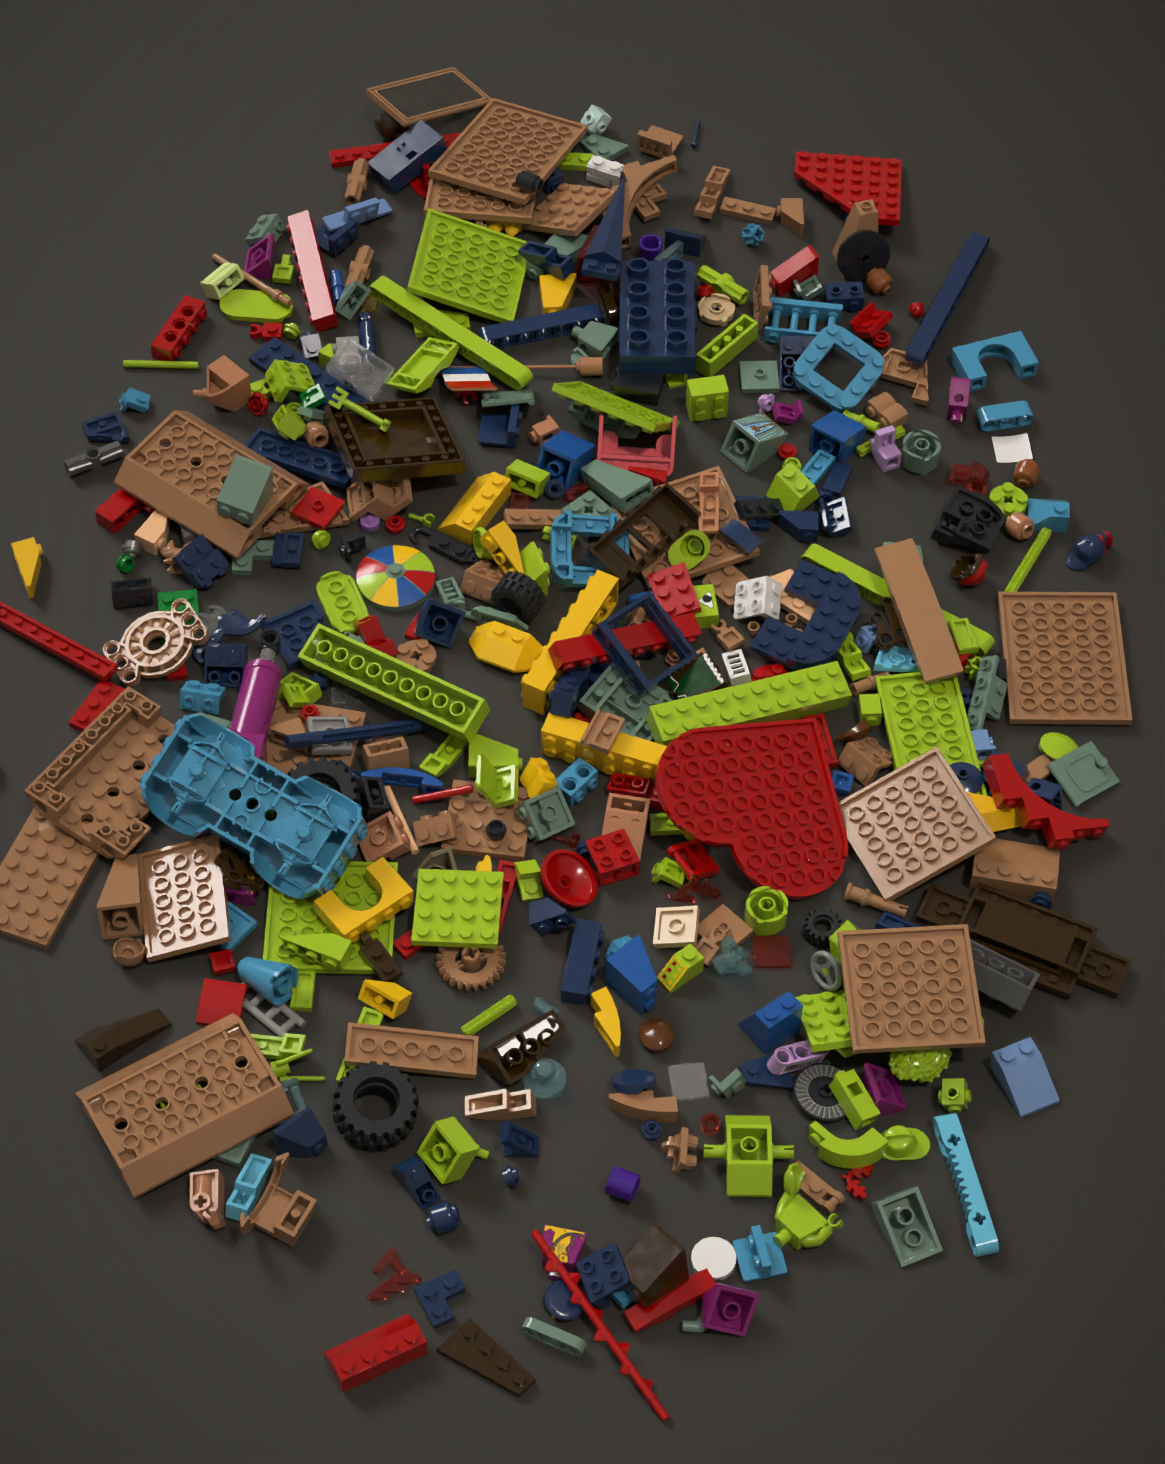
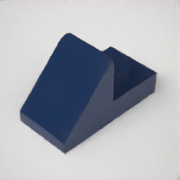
M510 1121L501 1123L500 1143L504 1145L505 1157H538L539 1136Z

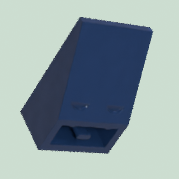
M780 336L779 391L808 392L804 388L800 390L795 385L793 370L797 359L813 341L814 336Z

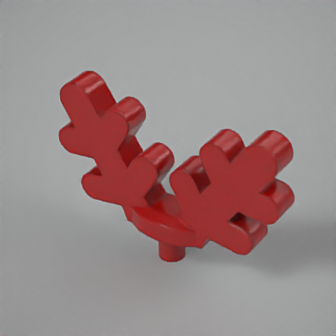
M873 1165L852 1168V1170H849L848 1175L842 1174L841 1178L846 1179V1193H851L852 1190V1197L854 1199L857 1197L861 1200L866 1199V1187L860 1186L862 1176L869 1178L870 1173L874 1169Z

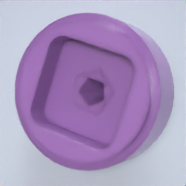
M366 513L360 518L361 528L367 532L376 531L380 526L379 517L372 513Z

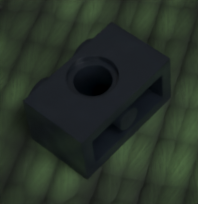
M361 776L358 784L360 794L359 805L362 807V815L365 822L369 823L387 813L390 807L382 778Z

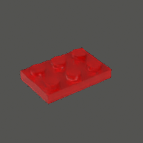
M685 562L647 574L656 600L658 599L659 604L670 617L702 612Z
M99 680L70 719L69 727L83 732L125 688L108 681Z

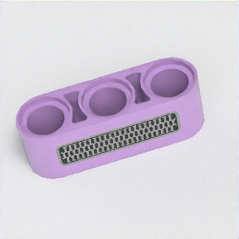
M807 1040L782 1046L775 1050L767 1062V1067L771 1073L776 1075L797 1071L808 1065L821 1063L830 1050L812 1052Z

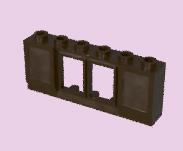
M669 483L662 487L658 486L653 491L651 497H645L637 509L632 508L624 520L619 519L611 531H605L597 543L592 542L588 546L585 561L596 571L600 570L619 578L620 590L697 524L701 512ZM644 516L666 534L655 546L633 527ZM626 531L648 550L637 561L631 558L614 542Z

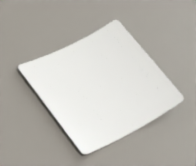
M1027 433L1014 436L992 437L998 463L1019 462L1024 459L1033 458Z

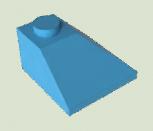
M1028 498L1027 516L1033 520L1034 531H1041L1043 527L1051 529L1052 532H1067L1070 519L1069 502L1066 500Z

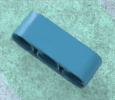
M1027 401L983 406L976 412L983 431L1026 426L1034 420Z

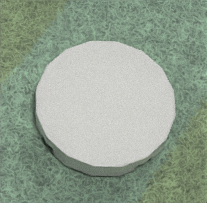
M720 1237L702 1239L692 1250V1268L695 1273L707 1268L714 1280H724L732 1274L736 1267L734 1247Z

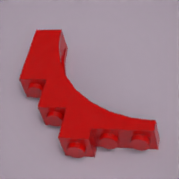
M1008 753L989 755L984 762L983 769L996 809L1005 808V810H1010L1016 807L1022 829L1031 828V830H1036L1042 827L1049 849H1066L1073 840H1081L1084 837L1099 838L1110 827L1108 818L1092 819L1076 816L1061 811L1044 801L1022 780L1014 768Z

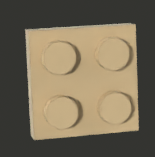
M698 905L656 908L654 948L686 947L690 943L693 946H697L700 912Z

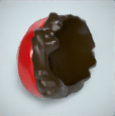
M981 553L967 556L962 555L961 560H956L955 565L951 568L950 577L962 586H977L985 580L988 563Z

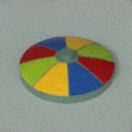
M392 545L369 553L361 561L356 573V582L362 598L367 603L384 611L399 612L415 608L428 599L435 586V571L429 558L422 552L408 546Z

